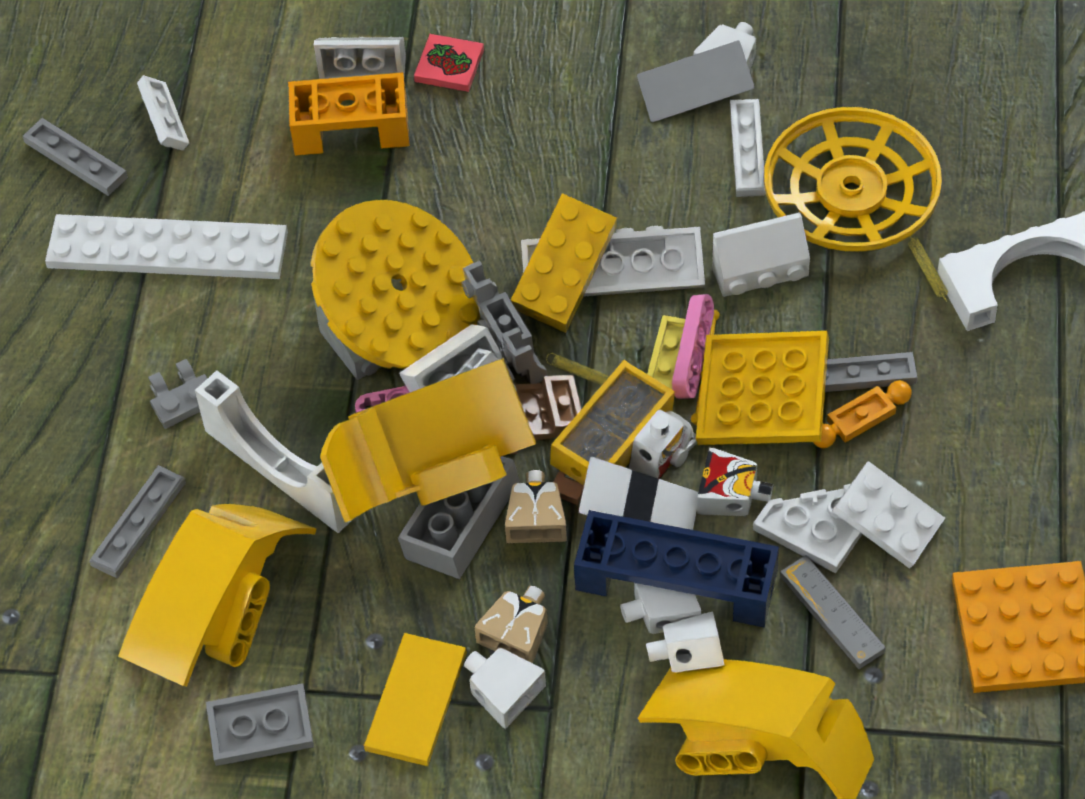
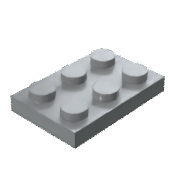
M303 683L206 702L213 757L216 766L314 747Z

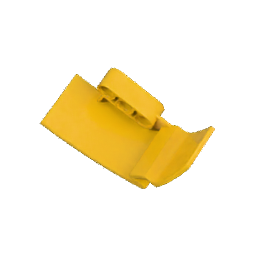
M504 358L348 416L349 420L338 423L328 434L322 447L320 459L344 522H348L373 507L413 492L417 493L420 504L423 506L501 479L506 476V472L500 457L535 445L536 441Z
M217 504L211 506L209 513L199 509L192 510L179 528L150 580L129 626L118 657L186 687L204 644L207 656L233 667L240 666L245 661L250 650L270 590L268 579L260 576L266 558L274 553L278 541L283 536L292 534L315 535L317 528L254 506Z
M724 659V666L672 672L670 667L638 716L640 723L681 724L687 738L678 752L675 761L679 769L689 775L754 774L761 770L765 761L789 760L797 767H810L817 771L838 799H856L874 762L869 739L853 704L849 699L829 698L836 683L829 677L792 668Z

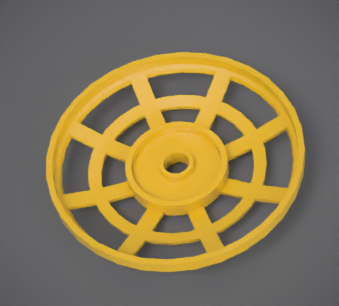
M862 107L826 109L796 121L784 130L773 143L764 167V188L767 200L778 218L786 216L778 205H795L804 218L817 226L813 233L804 229L806 240L828 249L840 251L882 249L910 237L933 214L939 201L942 185L941 167L938 157L930 143L918 130L891 114ZM863 122L874 124L881 128L874 141L859 137L838 138L834 123ZM819 126L823 127L827 141L810 148L801 158L786 149L792 141L805 132ZM892 131L909 141L921 153L924 160L908 167L899 154L885 146ZM842 147H859L869 151L865 157L844 155ZM830 150L833 159L827 162L821 169L809 164L815 157ZM880 154L890 160L899 171L886 175L883 169L876 163ZM779 158L794 167L790 179L791 194L774 195L773 173ZM929 170L932 182L929 204L927 207L911 204L914 193L913 177ZM802 173L817 180L816 192L800 194L799 181ZM903 181L905 192L902 202L887 198V186ZM854 183L859 188L851 190L844 185ZM820 202L830 212L822 221L812 214L805 204ZM880 207L895 212L889 218L876 225L873 224L869 214L875 212ZM904 214L921 217L909 228L896 235L882 239L878 233L892 226ZM842 216L857 218L862 228H843L834 225ZM829 232L845 236L866 235L870 242H841L824 237Z

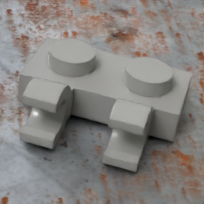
M187 359L176 363V367L179 370L177 373L184 383L181 386L169 391L160 372L148 377L152 384L150 387L156 398L150 400L151 406L165 429L200 412L195 389L208 378L205 374L196 378Z

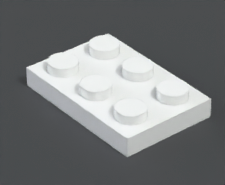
M869 461L863 466L832 510V512L909 569L914 565L945 519V517Z

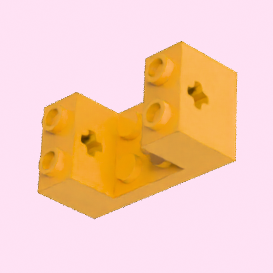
M403 72L288 82L289 123L295 156L324 153L323 131L378 127L381 149L410 146L407 98ZM345 100L354 101V103L349 106L341 105V103Z

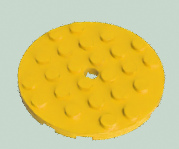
M372 200L355 204L338 214L326 226L315 244L310 266L313 267V282L311 286L317 307L321 306L329 320L327 325L336 337L350 350L369 362L388 369L392 367L406 369L471 324L478 325L477 321L480 318L478 305L473 297L468 298L461 284L465 280L463 268L473 264L468 251L445 224L418 207L392 200ZM391 279H401L400 283L402 284L403 291L395 289Z

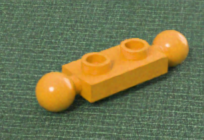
M897 380L892 382L888 386L887 393H884L879 386H876L827 414V422L830 425L823 423L821 442H813L814 445L819 448H828L833 445L837 435L846 443L895 415L896 406L894 404L902 405L907 403L912 395L911 387L905 381Z

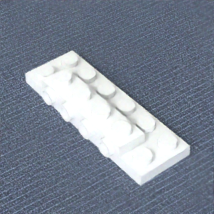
M650 226L646 228V231H634L632 228L616 230L584 296L704 288L705 278L700 227L663 229L662 226ZM540 238L521 240L523 273Z

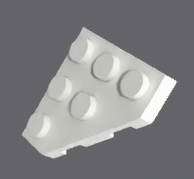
M851 484L844 485L843 489L828 492L822 489L802 493L799 498L784 501L782 498L769 500L753 523L754 531L802 556L807 555L811 561L834 573L838 571L862 536L861 532L832 512Z

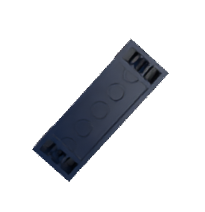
M589 510L574 562L575 590L607 597L612 578L734 602L733 622L765 628L778 572L779 546Z

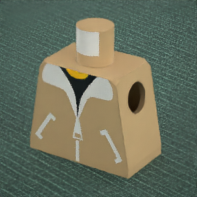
M540 470L527 472L526 483H515L512 486L505 520L507 543L567 541L566 520L558 484L555 482H545V474Z
M528 586L523 596H519L511 591L504 592L475 625L476 643L493 651L503 648L533 663L548 623L547 609L540 605L545 597L544 592L535 586Z

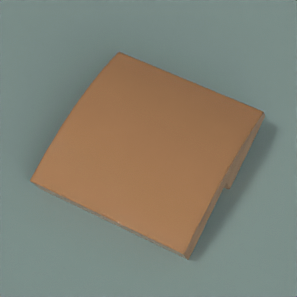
M573 375L544 376L542 383L515 384L516 392L535 441L558 437L581 410Z

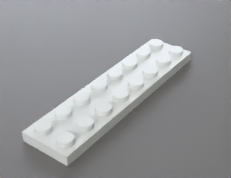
M56 214L45 262L47 268L280 279L288 231L287 225Z

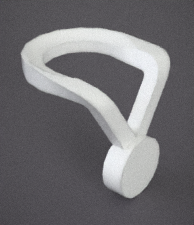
M669 410L666 413L680 420L686 426V434L681 446L676 449L670 460V464L678 468L685 462L688 451L697 444L696 434L693 432V428L688 421Z

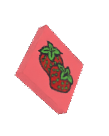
M430 34L416 68L414 81L469 92L484 52V43Z

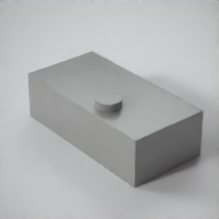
M503 456L500 457L506 472V476L501 479L421 506L419 504L398 537L405 559L460 579L509 501L512 486L515 483H520L514 460Z

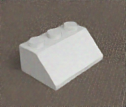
M331 37L314 40L319 79L401 72L405 74L406 53L404 37Z
M800 212L713 233L712 269L723 297L740 295L746 291L768 288L774 284L790 280L797 281L809 276L810 256Z
M471 324L399 374L409 392L453 377L478 348L492 351L498 360L503 357L488 328ZM506 364L511 379L513 381L515 378L512 372L510 371L508 365Z

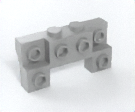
M480 261L464 267L465 280L461 284L468 298L473 297L479 307L481 320L477 321V324L488 328L508 367L513 366L517 374L519 373L521 377L526 376L530 384L541 382L543 377L547 376V370L536 357L532 336L506 292L499 294L495 282H492L490 278H485L483 265Z

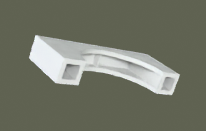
M216 371L195 389L204 428L208 434L335 532L339 533L351 522H344L323 464L321 463L318 466L312 465L297 457L278 442L252 413L240 392L239 386L219 371Z

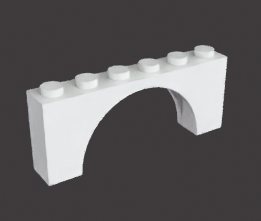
M1085 211L1068 218H1059L1052 223L1040 227H1031L1024 232L1012 236H1003L999 240L987 244H978L971 249L959 253H950L939 259L937 273L948 291L946 293L967 331L995 322L998 304L993 294L992 283L999 272L1010 263L1031 255L1049 254L1066 257L1085 266Z

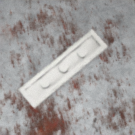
M759 99L730 100L736 197L765 196Z

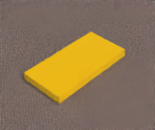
M404 633L364 744L365 751L424 766L429 765L467 654L466 647Z

